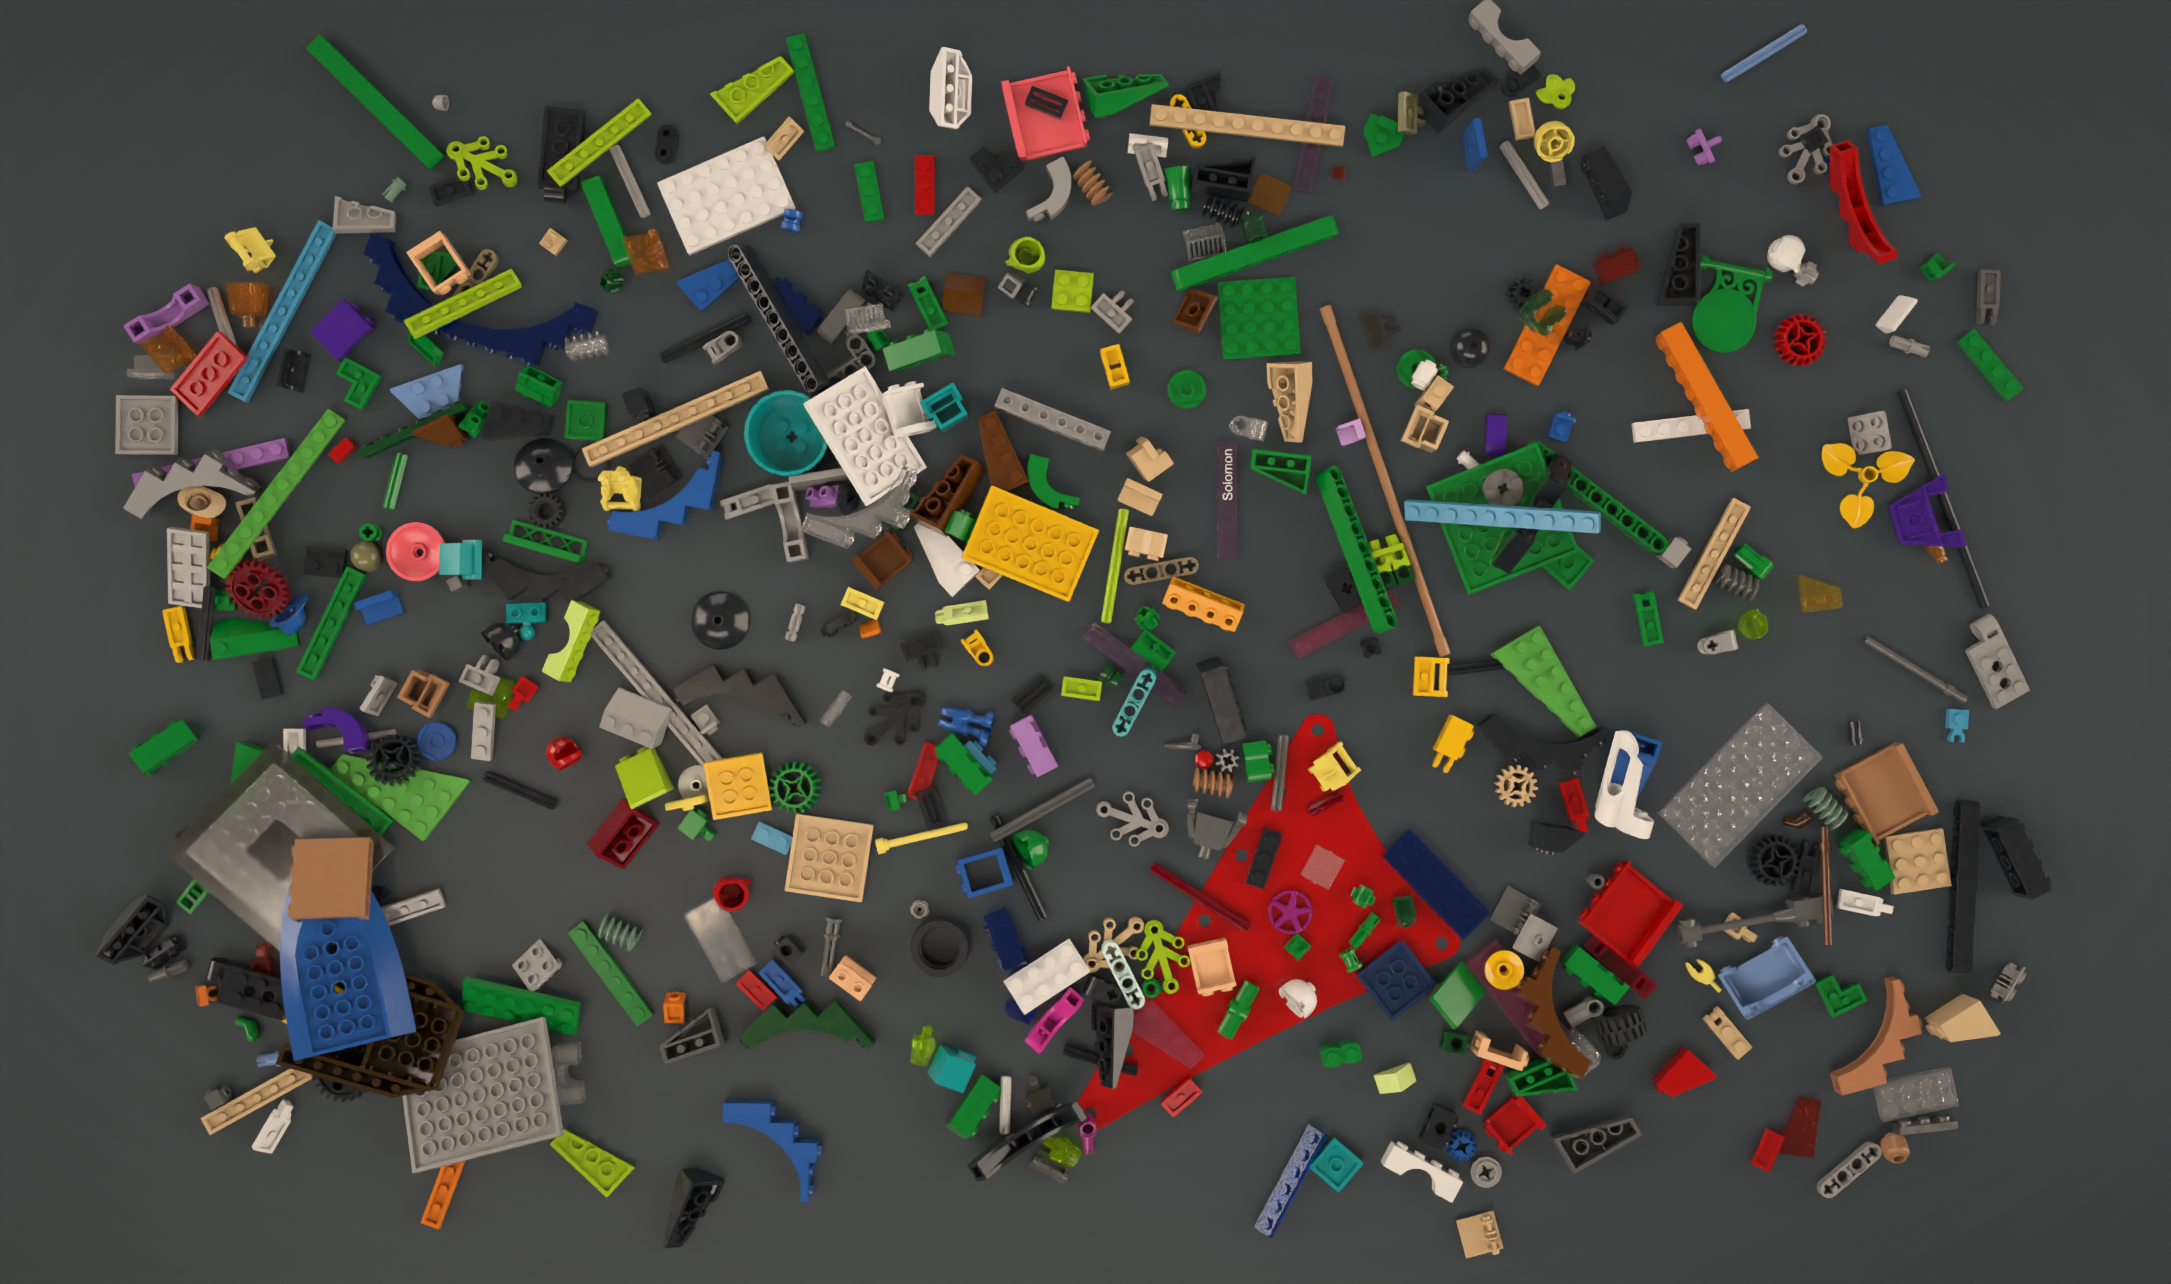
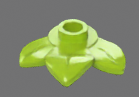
M1549 74L1546 79V87L1536 90V95L1541 102L1553 104L1557 109H1564L1571 103V95L1575 91V84L1571 78L1563 81L1558 75Z

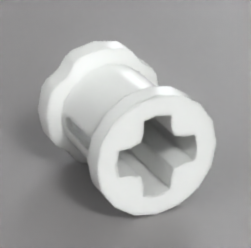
M884 668L881 681L876 686L893 692L892 687L900 674Z

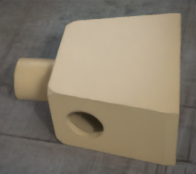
M1435 375L1430 386L1424 390L1414 406L1418 404L1435 412L1454 387L1440 376Z

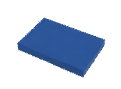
M1480 118L1473 119L1461 134L1468 172L1475 171L1488 156Z

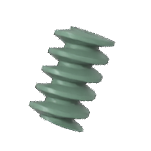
M1819 787L1811 791L1803 799L1804 802L1811 801L1808 804L1809 808L1816 806L1813 810L1814 813L1821 812L1818 816L1819 819L1826 817L1824 824L1828 825L1831 823L1829 830L1839 827L1848 816L1847 811L1842 810L1843 807L1837 804V800L1832 798L1831 793H1827L1825 787Z
M606 914L599 926L598 937L601 939L606 935L605 940L607 942L613 938V945H617L620 942V948H624L627 945V951L630 952L637 945L643 930L637 934V927H634L630 931L629 923L622 927V920L615 924V917L608 921V914Z

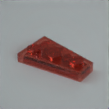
M1799 1096L1789 1116L1790 1120L1786 1129H1783L1781 1133L1785 1139L1778 1154L1814 1158L1821 1100Z

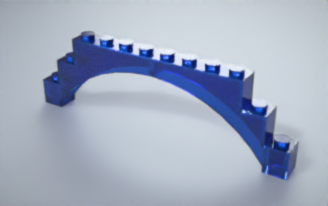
M370 233L363 255L369 258L370 263L380 266L374 284L380 287V291L391 294L385 312L392 315V320L402 323L403 320L433 307L434 305L416 289L406 275L394 249L396 243L390 239ZM575 302L574 307L562 315L529 327L494 329L467 324L456 319L431 331V333L440 335V332L447 334L446 338L457 342L459 338L466 340V345L477 348V345L484 347V351L493 354L498 351L503 353L502 357L514 360V357L522 359L520 363L532 367L533 363L540 365L546 344L548 348L558 351L559 348L566 349L572 328L574 332L582 335L585 332L591 334L598 311Z

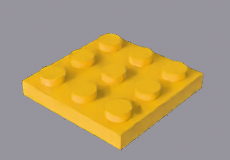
M762 752L703 762L713 820L772 810Z

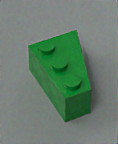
M182 719L172 721L167 725V729L162 732H155L149 737V741L144 744L139 743L131 749L130 757L148 777H152L155 774L153 770L161 765L165 767L169 764L168 760L176 755H181L199 741Z
M1855 828L1836 841L1839 845L1838 850L1844 857L1849 859L1851 869L1862 878L1860 881L1866 889L1878 891L1896 877L1886 859H1882L1878 852L1881 851L1879 846L1872 844L1870 840L1873 837L1871 832Z

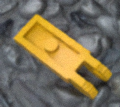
M185 606L163 610L169 644L175 661L177 663L184 661L183 652L180 648L182 646L185 648L187 658L194 660L195 650L192 646L193 641Z

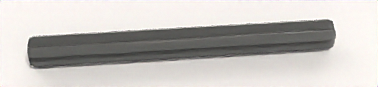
M1087 778L990 833L994 842L1001 840L1092 789L1095 786L1093 780Z

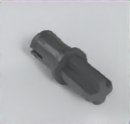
M182 960L173 964H164L162 968L149 971L147 973L150 983H155L165 978L171 979L176 974L188 971L189 963L186 960Z

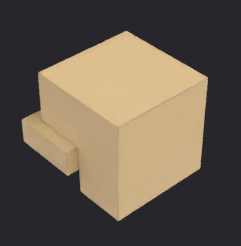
M1417 404L1401 441L1432 453L1438 449L1449 421L1434 415V411Z
M1142 436L1136 440L1138 445L1126 453L1142 478L1148 482L1174 464L1166 451L1162 452L1160 448L1155 450L1150 441Z

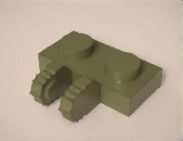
M1405 91L1398 93V132L1415 135L1417 134V127L1425 126V120L1417 118V115L1424 114L1422 107L1417 106L1418 95Z

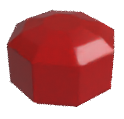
M1201 750L1195 754V763L1199 768L1208 769L1213 765L1214 757L1209 751Z

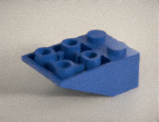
M1631 732L1639 746L1637 757L1643 764L1637 795L1639 796L1658 759L1663 742ZM1619 748L1610 782L1623 786L1630 756L1621 748Z

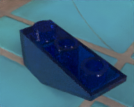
M777 276L776 280L786 307L797 326L808 336L823 320L820 315L822 311L814 304L810 306L806 302L808 298L800 291L796 293L792 289L793 284L785 277L782 280Z

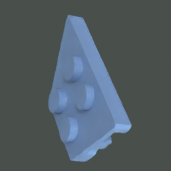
M461 364L391 388L390 392L418 419H427L432 416L433 412L441 409L444 411L450 408V404L460 401L459 393L462 387L460 382L464 367Z

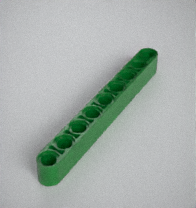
M318 34L306 47L326 69L430 170L445 157L322 35Z
M1328 216L1176 269L1171 272V276L1177 292L1329 240L1338 236L1339 231L1334 216Z
M1538 441L1530 442L1524 446L1526 447L1537 442L1544 461L1546 457L1551 459L1554 455V452ZM1571 466L1566 490L1594 511L1601 512L1603 518L1648 552L1661 553L1667 549L1668 541L1663 535ZM1577 481L1583 484L1581 491L1576 488ZM1593 492L1598 495L1596 503L1591 499ZM1609 504L1612 505L1614 508V512L1612 514H1609L1607 512V506ZM1624 516L1628 517L1629 524L1627 526H1625L1622 522V518ZM1639 528H1642L1645 532L1642 538L1638 535ZM1655 539L1660 543L1659 549H1655L1653 546Z
M1333 465L1317 473L1316 481L1371 627L1375 633L1381 634L1397 626V618L1342 473L1337 466Z

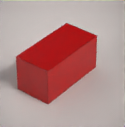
M345 438L328 455L336 463L341 464L358 447L350 438Z

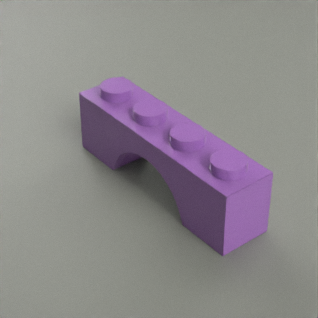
M189 283L175 292L173 299L165 307L150 314L139 315L123 326L134 343L145 346L210 305V302L200 287Z

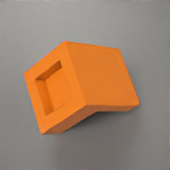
M192 515L190 529L210 532V541L216 542L220 519Z

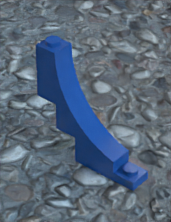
M712 451V454L707 458L709 470L698 468L689 483L667 502L638 512L612 511V515H609L607 520L609 530L659 540L662 521L685 526L689 507L712 511L723 454Z

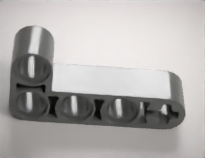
M850 333L847 335L845 344L852 356L826 373L828 379L836 376L840 382L852 375L845 373V368L849 365L855 367L853 373L865 366L867 370L874 366L875 356L859 334ZM858 338L860 340L859 345L851 347V339ZM864 354L871 356V360L868 363L861 362V357ZM809 393L811 399L817 396V394Z

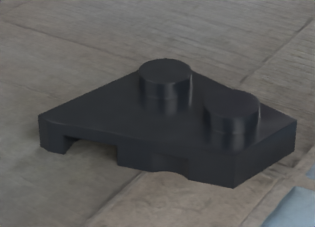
M1220 72L1185 86L1193 109L1219 112Z

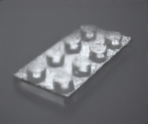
M715 899L684 915L721 983L757 964L729 911L723 910L716 903Z
M1950 1067L1887 1079V1084L1874 1087L1880 1120L1883 1122L1959 1106Z

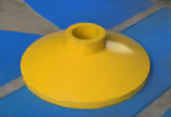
M1497 951L1486 961L1485 976L1489 983L1498 989H1511L1517 986L1523 978V962L1519 956L1511 951ZM1504 965L1506 970L1500 972V967Z

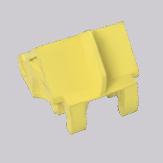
M256 227L241 230L237 233L230 232L224 237L231 248L241 257L247 271L253 270L254 273H257L263 268L266 269L276 257L270 248L273 240L265 241Z
M618 466L615 471H602L598 481H601L602 484L601 494L603 497L600 502L604 511H610L611 509L640 511L642 478L630 476L629 471L621 466ZM621 493L626 502H616L610 499L613 494Z
M1341 741L1313 761L1314 766L1308 768L1309 772L1314 774L1320 782V788L1323 792L1330 788L1334 791L1346 785L1361 771L1349 757ZM1336 751L1350 770L1348 774L1344 773L1333 757Z

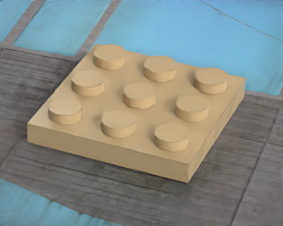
M1943 828L1888 835L1883 838L1886 861L1896 877L1890 882L1891 894L1895 895L1952 886Z

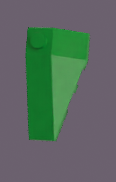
M238 618L215 621L210 637L213 660H225L300 646L298 632L286 635L278 626L271 627L270 623Z

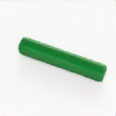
M396 453L383 502V507L386 509H395L408 457L406 454Z

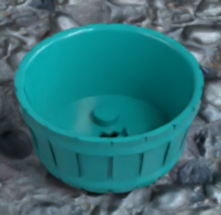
M791 390L777 391L760 399L750 410L744 427L745 444H747V450L750 456L753 457V460L766 471L782 476L798 475L813 468L823 458L828 444L803 403L810 400L809 396ZM791 431L794 432V435L798 436L797 439H794L793 443L790 442V439L786 438L787 435H790Z

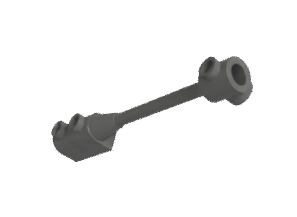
M1822 893L1786 899L1787 907L1771 914L1707 926H1700L1697 921L1695 922V918H1683L1679 920V925L1676 926V935L1678 941L1689 948L1697 946V941L1702 940V934L1767 922L1797 923V927L1809 926V921L1811 920L1821 924L1823 923ZM1831 898V917H1832V916H1833V913H1834V910H1833V903H1832V898Z

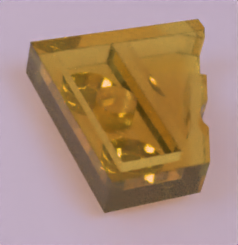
M1804 575L1797 576L1802 613L1843 607L1841 588L1825 584L1819 580H1813Z

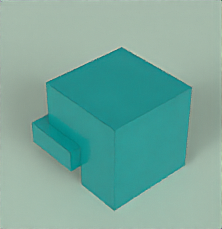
M954 383L949 384L920 402L929 419L934 418L942 433L969 417L961 404L963 398Z
M463 540V543H440L439 575L462 576V579L467 580L481 579L482 540Z
M940 1045L927 1073L936 1084L963 1093L976 1066L974 1063L976 1056L958 1048L955 1051L952 1048Z

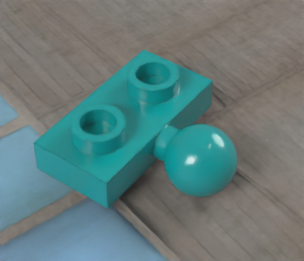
M547 603L506 604V624H523L519 630V636L523 640H531L535 635V630L531 623H547Z

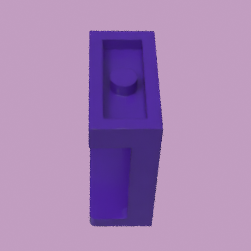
M342 299L310 331L339 361H343L344 357L349 358L347 353L369 331L375 332L377 330L372 325L374 321L366 314L363 316L359 312L360 307L352 300L349 302Z

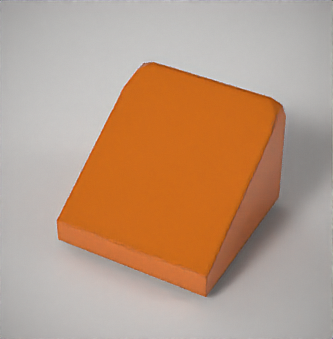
M878 619L862 623L859 626L861 638H868L882 632Z

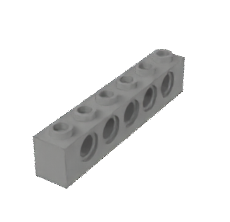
M1003 388L995 404V409L1100 451H1104L1111 434L1109 430Z

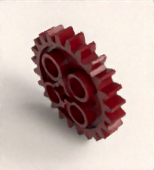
M256 558L251 562L249 559H246L244 562L240 561L225 580V583L228 584L225 590L231 591L227 596L234 598L231 603H238L237 609L244 608V614L251 612L253 618L259 614L260 619H263L265 615L269 619L272 615L277 616L280 612L282 613L290 603L289 599L292 595L289 592L292 588L286 587L289 581L283 580L285 574H278L280 568L272 569V563L267 566L265 565V560L258 563ZM265 579H268L269 581L263 586V588H261L251 599H249L248 596Z

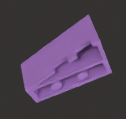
M1032 714L1010 725L1011 729L1009 731L1013 739L1018 740L1020 744L1018 749L1022 757H1027L1029 761L1027 767L1032 775L1036 774L1039 777L1058 767Z

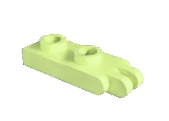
M986 600L945 606L942 610L935 612L936 623H944V625L989 619Z

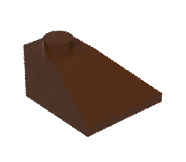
M448 414L411 431L414 436L454 449L464 446V442L469 440L465 430L458 428L461 423L460 419Z

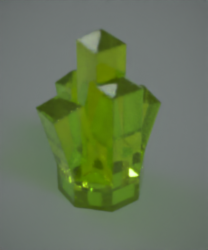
M930 1025L923 1026L922 1034L912 1038L910 1062L922 1067L928 1066L931 1055L937 1046L934 1042L935 1038L932 1036L933 1028Z
M1049 1136L1043 1140V1144L1050 1148L1049 1159L1062 1163L1070 1169L1080 1159L1081 1150L1075 1147L1067 1137L1061 1139L1057 1137L1054 1139Z

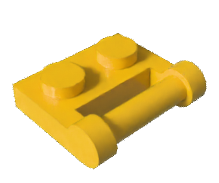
M1414 657V696L1448 697L1446 683L1447 664H1449L1450 658ZM1435 663L1440 664L1438 691L1434 690Z

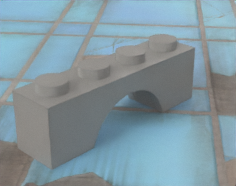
M1492 0L1482 1L1470 12L1469 24L1473 29L1478 30L1482 34L1485 42L1491 43L1495 47L1496 53L1508 61L1513 71H1517L1521 75L1539 59L1540 50L1528 38L1518 41L1506 38L1498 27V19L1501 13L1500 8Z
M789 482L771 485L775 506L781 521L787 562L794 563L808 560L809 555L795 490Z

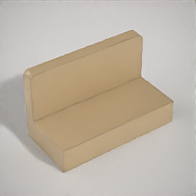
M1127 478L1118 501L1153 516L1163 494Z

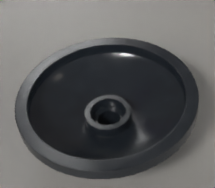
M548 438L536 439L527 443L519 450L514 460L513 470L517 481L524 489L535 494H549L558 491L569 481L573 472V459L569 450L562 443ZM539 459H544L542 463H537Z
M713 592L702 597L695 605L691 616V626L696 638L702 644L712 649L725 650L738 645L745 638L750 626V616L746 605L737 596L728 592ZM716 617L721 618L720 624L715 623Z

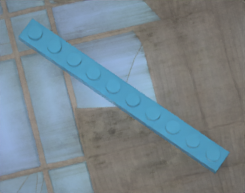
M318 220L247 355L249 359L239 370L228 391L232 396L244 402H249L337 235L334 233L333 227Z
M1409 499L1404 501L1405 520L1585 533H1599L1601 531V512Z

